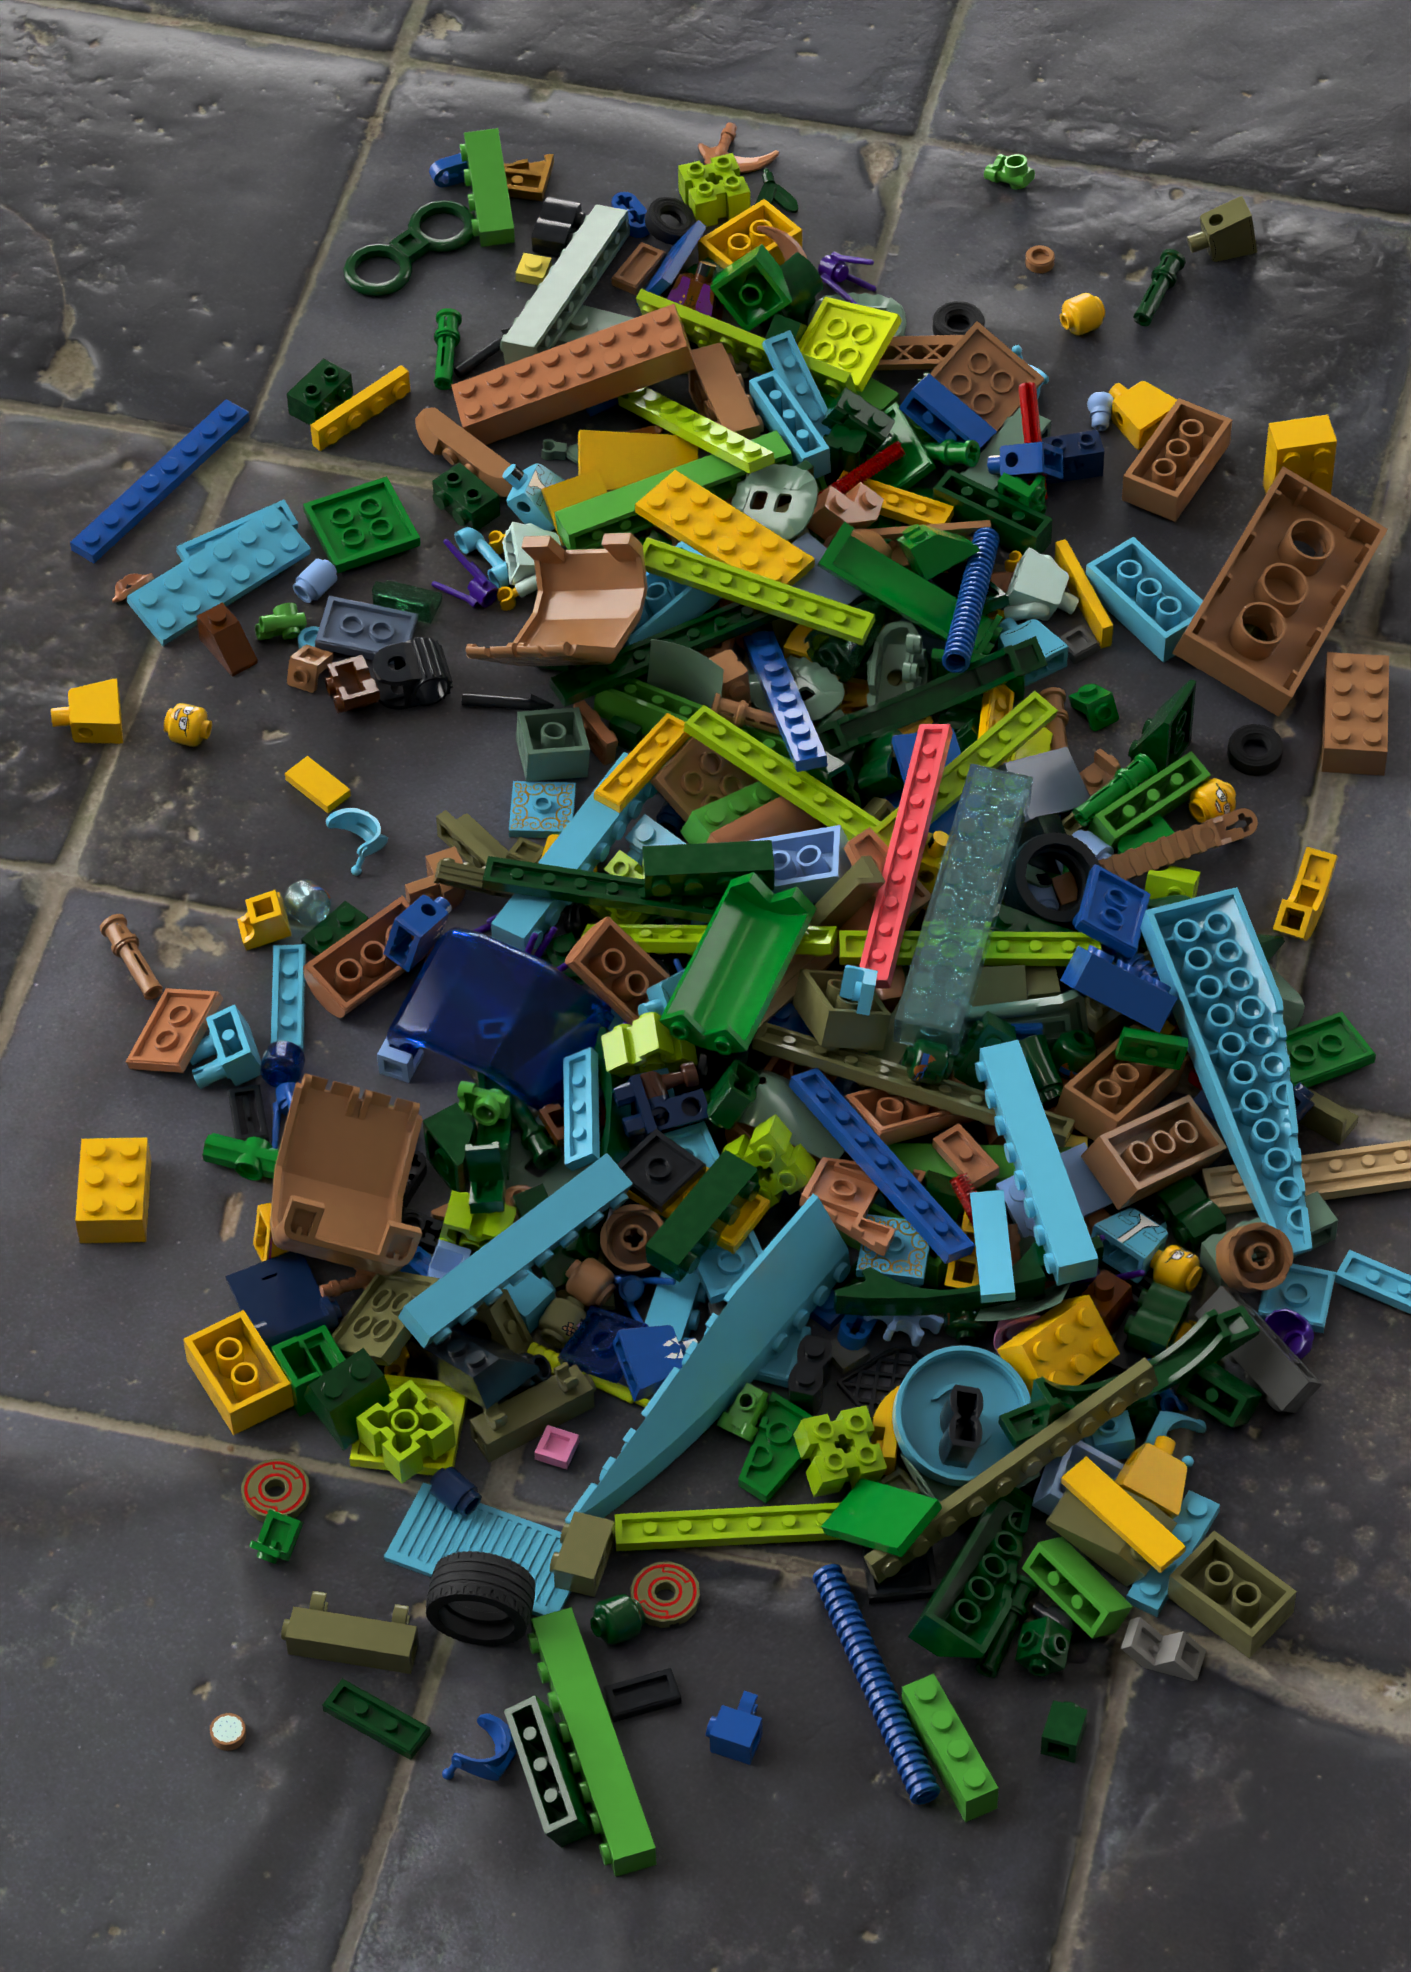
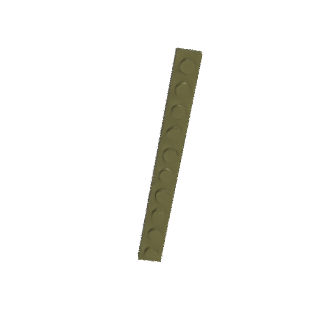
M763 1022L753 1037L751 1049L763 1052L765 1055L786 1059L799 1066L818 1068L820 1071L831 1076L846 1078L862 1086H871L894 1096L909 1098L918 1101L922 1105L934 1106L949 1111L954 1115H962L978 1120L985 1125L995 1126L994 1117L996 1113L994 1108H988L985 1091L950 1080H943L936 1086L912 1081L907 1075V1067L849 1048H840L837 1051L827 1050L821 1047L814 1037L767 1022ZM1045 1111L1057 1146L1064 1148L1074 1130L1075 1120Z
M1144 1357L941 1501L942 1509L902 1557L876 1549L866 1554L864 1559L871 1575L878 1583L896 1575L903 1566L914 1558L924 1555L935 1543L944 1537L952 1535L959 1526L972 1517L980 1515L986 1507L1000 1497L1011 1493L1014 1487L1028 1477L1038 1474L1042 1467L1049 1462L1066 1454L1073 1445L1083 1438L1094 1434L1100 1426L1111 1418L1121 1415L1132 1403L1149 1395L1159 1385L1153 1366Z

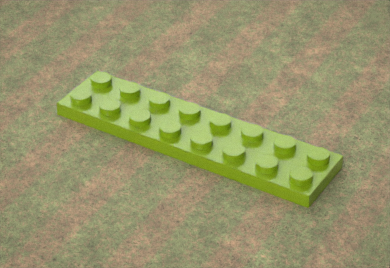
M640 289L636 301L642 315L675 304L684 325L688 341L696 343L699 348L722 342L726 353L732 354L734 363L738 364L740 361L749 364L752 370L760 374L773 371L772 365L762 347L763 341L766 340L765 338ZM802 354L819 391L836 398L846 387L857 394L851 373Z

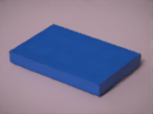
M698 220L672 246L646 287V291L660 296L672 284L706 230L705 224Z
M1094 864L1089 871L1075 929L1132 959L1137 952L1141 936L1140 927L1151 894Z

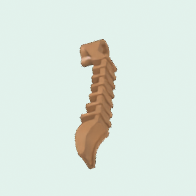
M1246 808L1237 809L1211 818L1200 825L1195 824L1186 830L1176 831L1170 836L1160 837L1154 842H1146L1135 849L1130 848L1124 851V853L1114 854L1105 860L1103 858L1098 860L1102 868L1126 881L1131 877L1135 879L1149 870L1156 871L1161 866L1172 865L1180 859L1183 861L1193 854L1197 853L1199 855L1206 852L1207 849H1216L1242 840L1255 832L1258 820L1253 811ZM1238 820H1245L1247 824L1243 829H1225L1235 824ZM1071 872L1051 878L1060 906L1077 900L1078 889Z

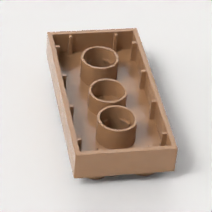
M1283 466L1172 653L1279 717L1296 692L1388 529ZM1297 540L1311 546L1316 552L1314 557L1300 552L1293 542ZM1252 624L1262 629L1267 634L1266 641L1252 637L1246 631L1244 625Z

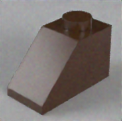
M223 602L196 616L199 639L232 677L258 663L240 622Z

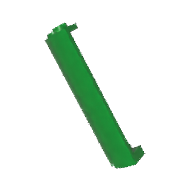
M843 522L817 566L946 642L957 598L851 536L854 527ZM997 614L994 620L986 615L981 616L973 653L989 655L994 646L993 644L1003 630L1002 627L998 626L1003 618L1002 616Z
M754 872L731 879L659 1021L669 1029L670 1034L676 1039L685 1040L701 1048L717 1051L723 1055L747 1051L817 908L798 887L774 894Z

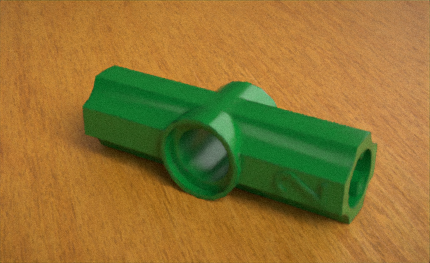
M212 1133L211 1135L208 1134L202 1156L205 1162L235 1169L243 1178L257 1181L262 1176L274 1178V1168L279 1150L273 1148L268 1141L260 1137L253 1136L243 1141Z

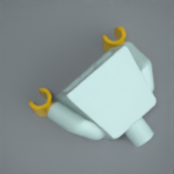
M512 522L505 534L498 530H494L489 534V545L498 555L504 552L508 567L510 585H515L513 589L507 586L498 589L497 598L498 601H501L502 610L508 611L513 609L516 605L515 597L520 595L522 598L538 590L534 560L521 548L523 538L525 536H551L561 546L558 534L543 530L532 523L521 524L518 522Z
M1030 547L1023 556L1017 550L1009 554V560L1005 561V570L1014 572L1006 592L1009 596L1010 605L1006 606L1002 611L998 609L988 613L987 616L994 620L998 614L1003 617L1000 623L1003 619L1009 617L1015 621L1029 619L1046 621L1050 619L1057 608L1069 614L1074 612L1079 598L1065 591L1069 574L1060 568L1050 555L1039 554Z

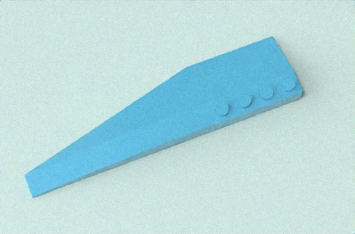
M1236 887L1145 910L1140 930L1160 981L1171 986L1172 988L1169 993L1178 998L1172 1008V1012L1182 1037L1188 1038V1053L1227 1148L1260 1220L1281 1230L1288 1237L1292 1245L1293 1255L1309 1252L1312 1250L1308 1208L1305 1202V1182L1302 1178L1301 1149L1298 1145V1124L1294 1091L1289 1071L1290 1058L1287 1054L1286 1046L1287 1034L1283 1021V1001L1239 890Z
M814 1194L810 1196L730 1288L723 1298L727 1302L725 1308L719 1316L712 1313L705 1323L707 1329L700 1343L692 1341L685 1351L682 1368L674 1367L642 1411L641 1414L645 1417L637 1431L633 1428L629 1429L623 1438L625 1444L617 1459L609 1457L602 1467L599 1484L591 1483L566 1517L565 1523L570 1524L574 1511L600 1518L606 1517L661 1473L722 1415L723 1411L725 1412L746 1382L750 1384L757 1376L758 1371L768 1364L775 1353L780 1354L785 1350L792 1334L797 1329L801 1330L807 1324L811 1312L817 1305L822 1306L830 1295V1290L837 1282L841 1283L846 1279L851 1269L849 1250L818 1196Z

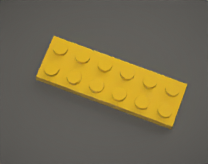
M677 470L670 473L635 504V513L680 542L683 541L713 560L793 586L815 567V558Z

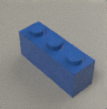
M931 374L924 377L910 391L899 407L901 411L939 443L946 439H954L956 442L965 443L967 440H975L979 444L981 453L997 432Z

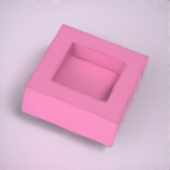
M547 1425L534 1452L535 1460L567 1470L580 1442L579 1435Z

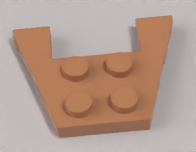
M822 1157L801 1194L799 1205L803 1206L812 1194L818 1196L838 1230L881 1256H885L894 1239L895 1228L866 1219L870 1208L880 1192V1189L855 1161ZM914 1169V1177L923 1184L926 1172Z

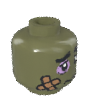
M570 1296L566 1299L555 1298L550 1301L538 1323L543 1340L553 1347L560 1349L564 1348V1346L570 1347L575 1345L589 1321L587 1314L583 1311L584 1305L576 1298Z

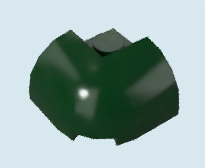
M796 252L780 266L792 302L776 314L805 325V312L810 311L815 304V296L824 287L817 269L808 259ZM774 315L760 323L759 326L769 330Z

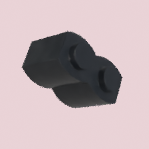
M548 196L532 232V251L560 257L562 250L566 249L572 240L573 234L578 231L586 217L585 212H582L581 203Z
M806 1335L798 1346L797 1364L791 1370L788 1379V1401L812 1416H815L822 1406L823 1388L829 1382L832 1373V1344L830 1339Z
M955 1385L942 1408L940 1426L943 1436L939 1443V1457L943 1465L967 1469L981 1443L983 1433L979 1417L983 1410V1396L979 1388Z

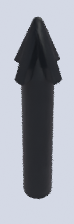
M510 328L501 330L502 335L455 367V374L459 378L463 377L501 350V339L503 335L508 333Z
M463 693L462 705L530 711L547 710L554 707V704L531 694V698Z

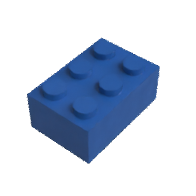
M1089 945L1087 950L1077 946L1060 981L1160 1033L1178 999L1169 993L1172 987L1146 974L1144 980L1141 979L1142 971L1119 959L1115 965L1112 964L1115 957L1092 945Z

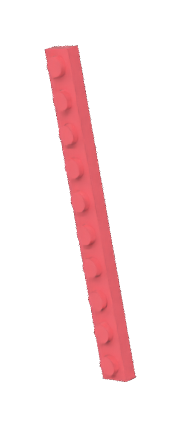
M919 724L882 873L886 882L878 889L859 965L861 968L878 971L875 988H891L953 734L950 724Z

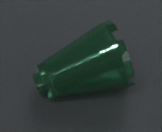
M865 600L854 606L855 608L875 614V622L863 646L815 629L810 631L804 639V644L806 642L809 643L810 648L806 652L811 661L817 662L821 667H827L831 674L841 677L838 679L840 682L849 681L856 674L887 621L884 607L876 601Z

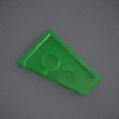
M772 1391L768 1408L759 1424V1431L754 1444L751 1445L738 1478V1486L764 1503H767L804 1461V1459L801 1460L793 1434L802 1419L814 1416Z

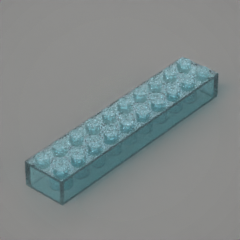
M970 763L895 1016L893 1042L913 1046L917 1040L927 1039L945 1044L951 1055L958 1056L1031 802L1033 777Z

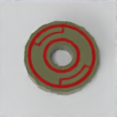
M284 1459L265 1460L254 1465L245 1474L241 1484L242 1501L247 1512L258 1521H265L269 1509L296 1518L306 1508L310 1499L309 1479L304 1470L292 1461ZM275 1486L285 1489L284 1493L277 1497L267 1494V1491Z
M670 1561L655 1562L644 1567L634 1577L630 1588L631 1598L638 1600L643 1608L645 1622L648 1625L659 1628H667L672 1624L679 1623L680 1625L687 1622L696 1613L700 1603L699 1582L693 1572L681 1564ZM667 1589L671 1590L675 1595L672 1599L660 1600L656 1597V1594L661 1590Z

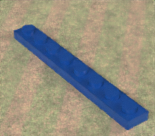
M227 399L224 400L70 542L71 550L92 563L99 560L250 420L249 412Z
M757 631L752 635L743 636L744 648L796 772L828 766L825 750L774 632Z
M818 1068L791 1076L788 1086L945 1264L972 1254L975 1244Z

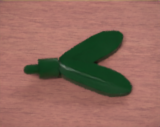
M765 168L762 175L764 185L761 188L756 203L765 199L772 205L774 200L784 210L796 213L798 211L797 200L783 187L776 184L773 173Z

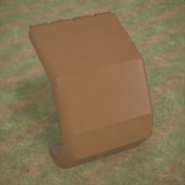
M632 533L604 534L601 545L605 549L564 550L551 536H525L521 548L534 560L538 589L533 613L513 643H508L507 646L490 648L478 647L476 644H467V657L521 667L611 664L641 620L648 590L643 545Z
M305 1073L302 1082L295 1084L274 1168L270 1212V1229L273 1242L278 1248L381 1275H393L413 1259L422 1236L421 1228L401 1223L403 1196L423 1121L422 1116L418 1114L420 1103L396 1098L394 1106L390 1107L388 1106L392 1097L390 1095L365 1089L362 1099L358 1098L360 1087L333 1081L331 1089L326 1090L328 1079Z

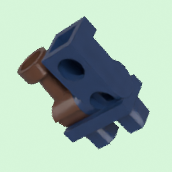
M692 1061L680 1064L678 1072L660 1075L655 1071H648L643 1074L630 1076L627 1083L613 1089L612 1095L617 1108L633 1103L636 1111L635 1115L621 1120L626 1137L644 1135V1138H646L655 1129L664 1134L703 1121L708 1123L710 1120L707 1114L708 1104L703 1088L672 1098L669 1097L667 1091L682 1084L687 1089L699 1086L698 1074Z

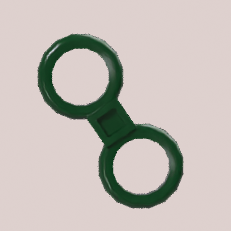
M440 200L427 203L419 207L411 215L408 230L391 240L389 245L372 244L355 250L347 258L343 268L345 281L353 290L367 296L379 297L395 293L409 282L412 274L411 263L427 252H451L465 246L474 237L471 219H475V216L466 206L454 201ZM442 213L455 215L464 223V228L458 235L442 240L433 239L425 235L420 229L421 224L428 217ZM374 257L389 258L400 267L399 273L393 279L377 284L360 279L355 272L363 261Z

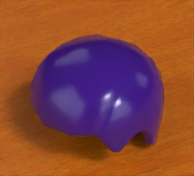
M1288 1308L1274 1310L1265 1318L1264 1321L1300 1360L1311 1351L1314 1332L1305 1317Z

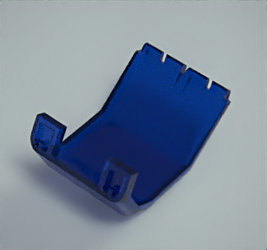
M455 927L440 936L388 1029L387 1041L390 1047L412 1054L413 1059L419 1048L425 1047L481 1072L539 1112L540 1109L548 1104H560L561 1107H564L563 1058L589 1047L595 1050L599 1029L601 1027L609 1029L615 1016L611 1013V1007L547 961L484 933Z

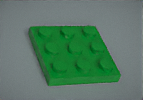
M387 476L303 504L304 513L329 561L335 566L337 573L421 546L420 537Z

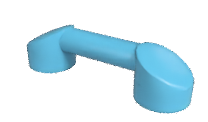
M469 527L455 532L456 543L464 554L477 549L493 568L487 572L490 582L497 588L508 587L507 563L485 541L482 534Z

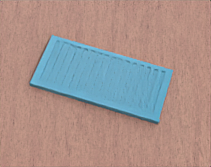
M423 1482L387 1552L384 1554L385 1561L431 1577L437 1562L444 1556L463 1551L491 1553L520 1564L534 1578L535 1600L532 1615L539 1617L563 1609L572 1591L556 1588L554 1573L550 1572L552 1556L554 1552L559 1553L562 1547L560 1531L479 1503L476 1509L466 1517H463L461 1514H454L430 1493L432 1485Z

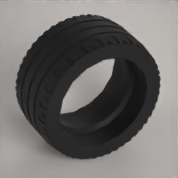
M1056 832L1038 835L1025 842L1007 861L1000 882L1003 902L1005 906L1071 929L1074 927L1072 925L1073 918L1080 909L1089 871L1094 864L1100 867L1101 865L1092 850L1082 841L1078 840V838ZM1037 856L1055 858L1069 869L1075 878L1078 889L1077 901L1074 907L1067 911H1057L1047 908L1035 899L1029 890L1026 880L1027 864L1031 859Z
M478 1551L452 1553L441 1558L434 1568L426 1599V1617L430 1624L438 1631L464 1643L479 1646H503L515 1641L517 1642L526 1634L531 1620L535 1600V1580L529 1571L520 1564L502 1556Z

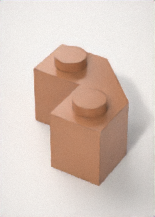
M862 482L845 495L830 485L818 495L813 516L806 527L824 540L837 533L843 522L851 525L854 529L868 528L878 520L884 499Z

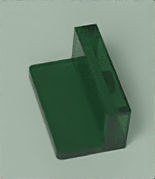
M386 580L385 583L376 581L372 588L373 605L417 613L418 621L430 624L443 599L440 592L391 580Z

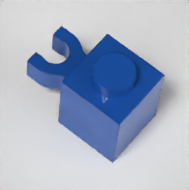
M744 1691L737 1710L722 1705L718 1716L710 1718L706 1729V1737L710 1738V1752L742 1763L751 1764L763 1735L762 1718L755 1716L758 1705L755 1704L758 1695Z

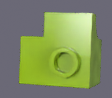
M1172 865L1163 871L1149 870L1144 891L1151 894L1150 899L1171 895H1184L1196 898L1201 872Z

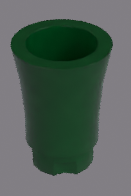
M1039 1034L1027 1037L1019 1041L1042 1106L1047 1111L1057 1106L1064 1084L1050 1054L1046 1036Z

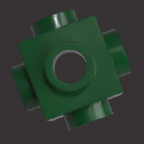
M1049 1616L1024 1623L1018 1640L1015 1661L1027 1668L1031 1674L1038 1677L1064 1670L1072 1632Z

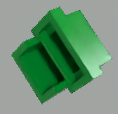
M322 1325L298 1337L294 1336L271 1347L272 1355L291 1383L293 1407L300 1417L313 1411L303 1397L308 1385L346 1360L327 1327Z

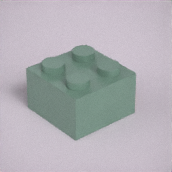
M579 707L521 711L517 713L516 742L526 782L588 777L590 747Z

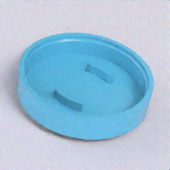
M962 1345L936 1350L920 1359L909 1370L896 1393L892 1410V1424L896 1441L903 1455L920 1473L936 1482L962 1487L1015 1450L998 1424L999 1415L1029 1404L1030 1394L1017 1371L1003 1358L988 1350ZM955 1385L979 1388L983 1396V1410L979 1417L983 1433L982 1440L967 1469L943 1465L939 1457V1443L943 1436L940 1426V1413Z

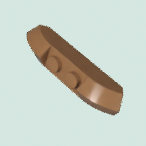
M435 407L425 408L415 418L417 433L423 445L433 455H443L452 465L460 462L499 496L508 497L513 486L502 476L511 465L509 462Z

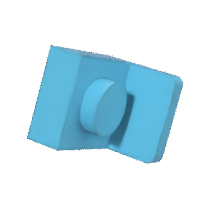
M846 965L840 997L857 1001L856 1013L869 1016L878 971Z

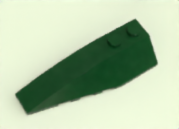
M1014 1487L1011 1493L1000 1497L986 1507L908 1636L910 1639L937 1657H983L1012 1605L1013 1599L1011 1595L1017 1581L1018 1573H1016L1018 1561L1022 1556L1023 1536L1027 1532L1033 1503L1032 1497Z

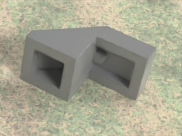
M1141 1617L1130 1619L1121 1649L1143 1668L1190 1681L1198 1679L1206 1650L1184 1631L1163 1636Z

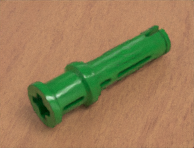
M451 308L441 309L436 314L438 330L434 333V341L438 347L434 386L441 390H447L452 387L455 347L460 342L458 326L462 323V315L457 310Z
M946 439L942 443L922 442L932 461H941L945 466H953L955 463L965 464L967 467H974L979 462L980 447L975 440H967L965 443L956 442L954 439Z
M1139 753L1135 756L1134 762L1125 769H1118L1110 783L1073 810L1076 821L1082 826H1087L1097 813L1138 787L1145 780L1156 775L1157 769L1153 761L1145 754Z

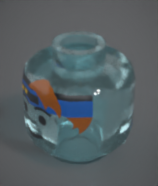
M309 879L300 880L292 884L286 891L284 907L288 914L305 926H315L324 920L329 914L332 904L331 897L327 891Z

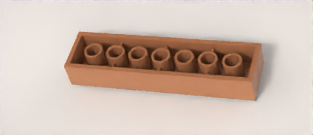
M671 304L452 384L451 386L462 428L487 445L696 369V364L684 325L675 304Z

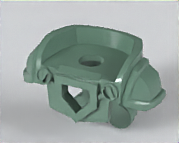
M897 621L887 624L876 637L877 641L874 643L873 652L867 661L868 707L931 681V670L927 661L926 649H922L923 638L922 635L918 634L913 623ZM892 672H902L903 683L901 685L893 686L888 683V676Z

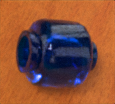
M284 1040L271 1043L265 1049L261 1061V1077L266 1083L275 1088L286 1082L297 1083L301 1078L306 1061L304 1052L299 1046Z

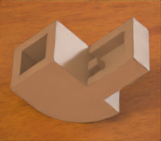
M455 846L426 856L428 877L405 884L406 900L410 905L422 895H427L432 900H435L437 897H443L449 901L452 909L461 903L465 896V889L434 883L436 867L440 859L451 858L456 863L463 864Z

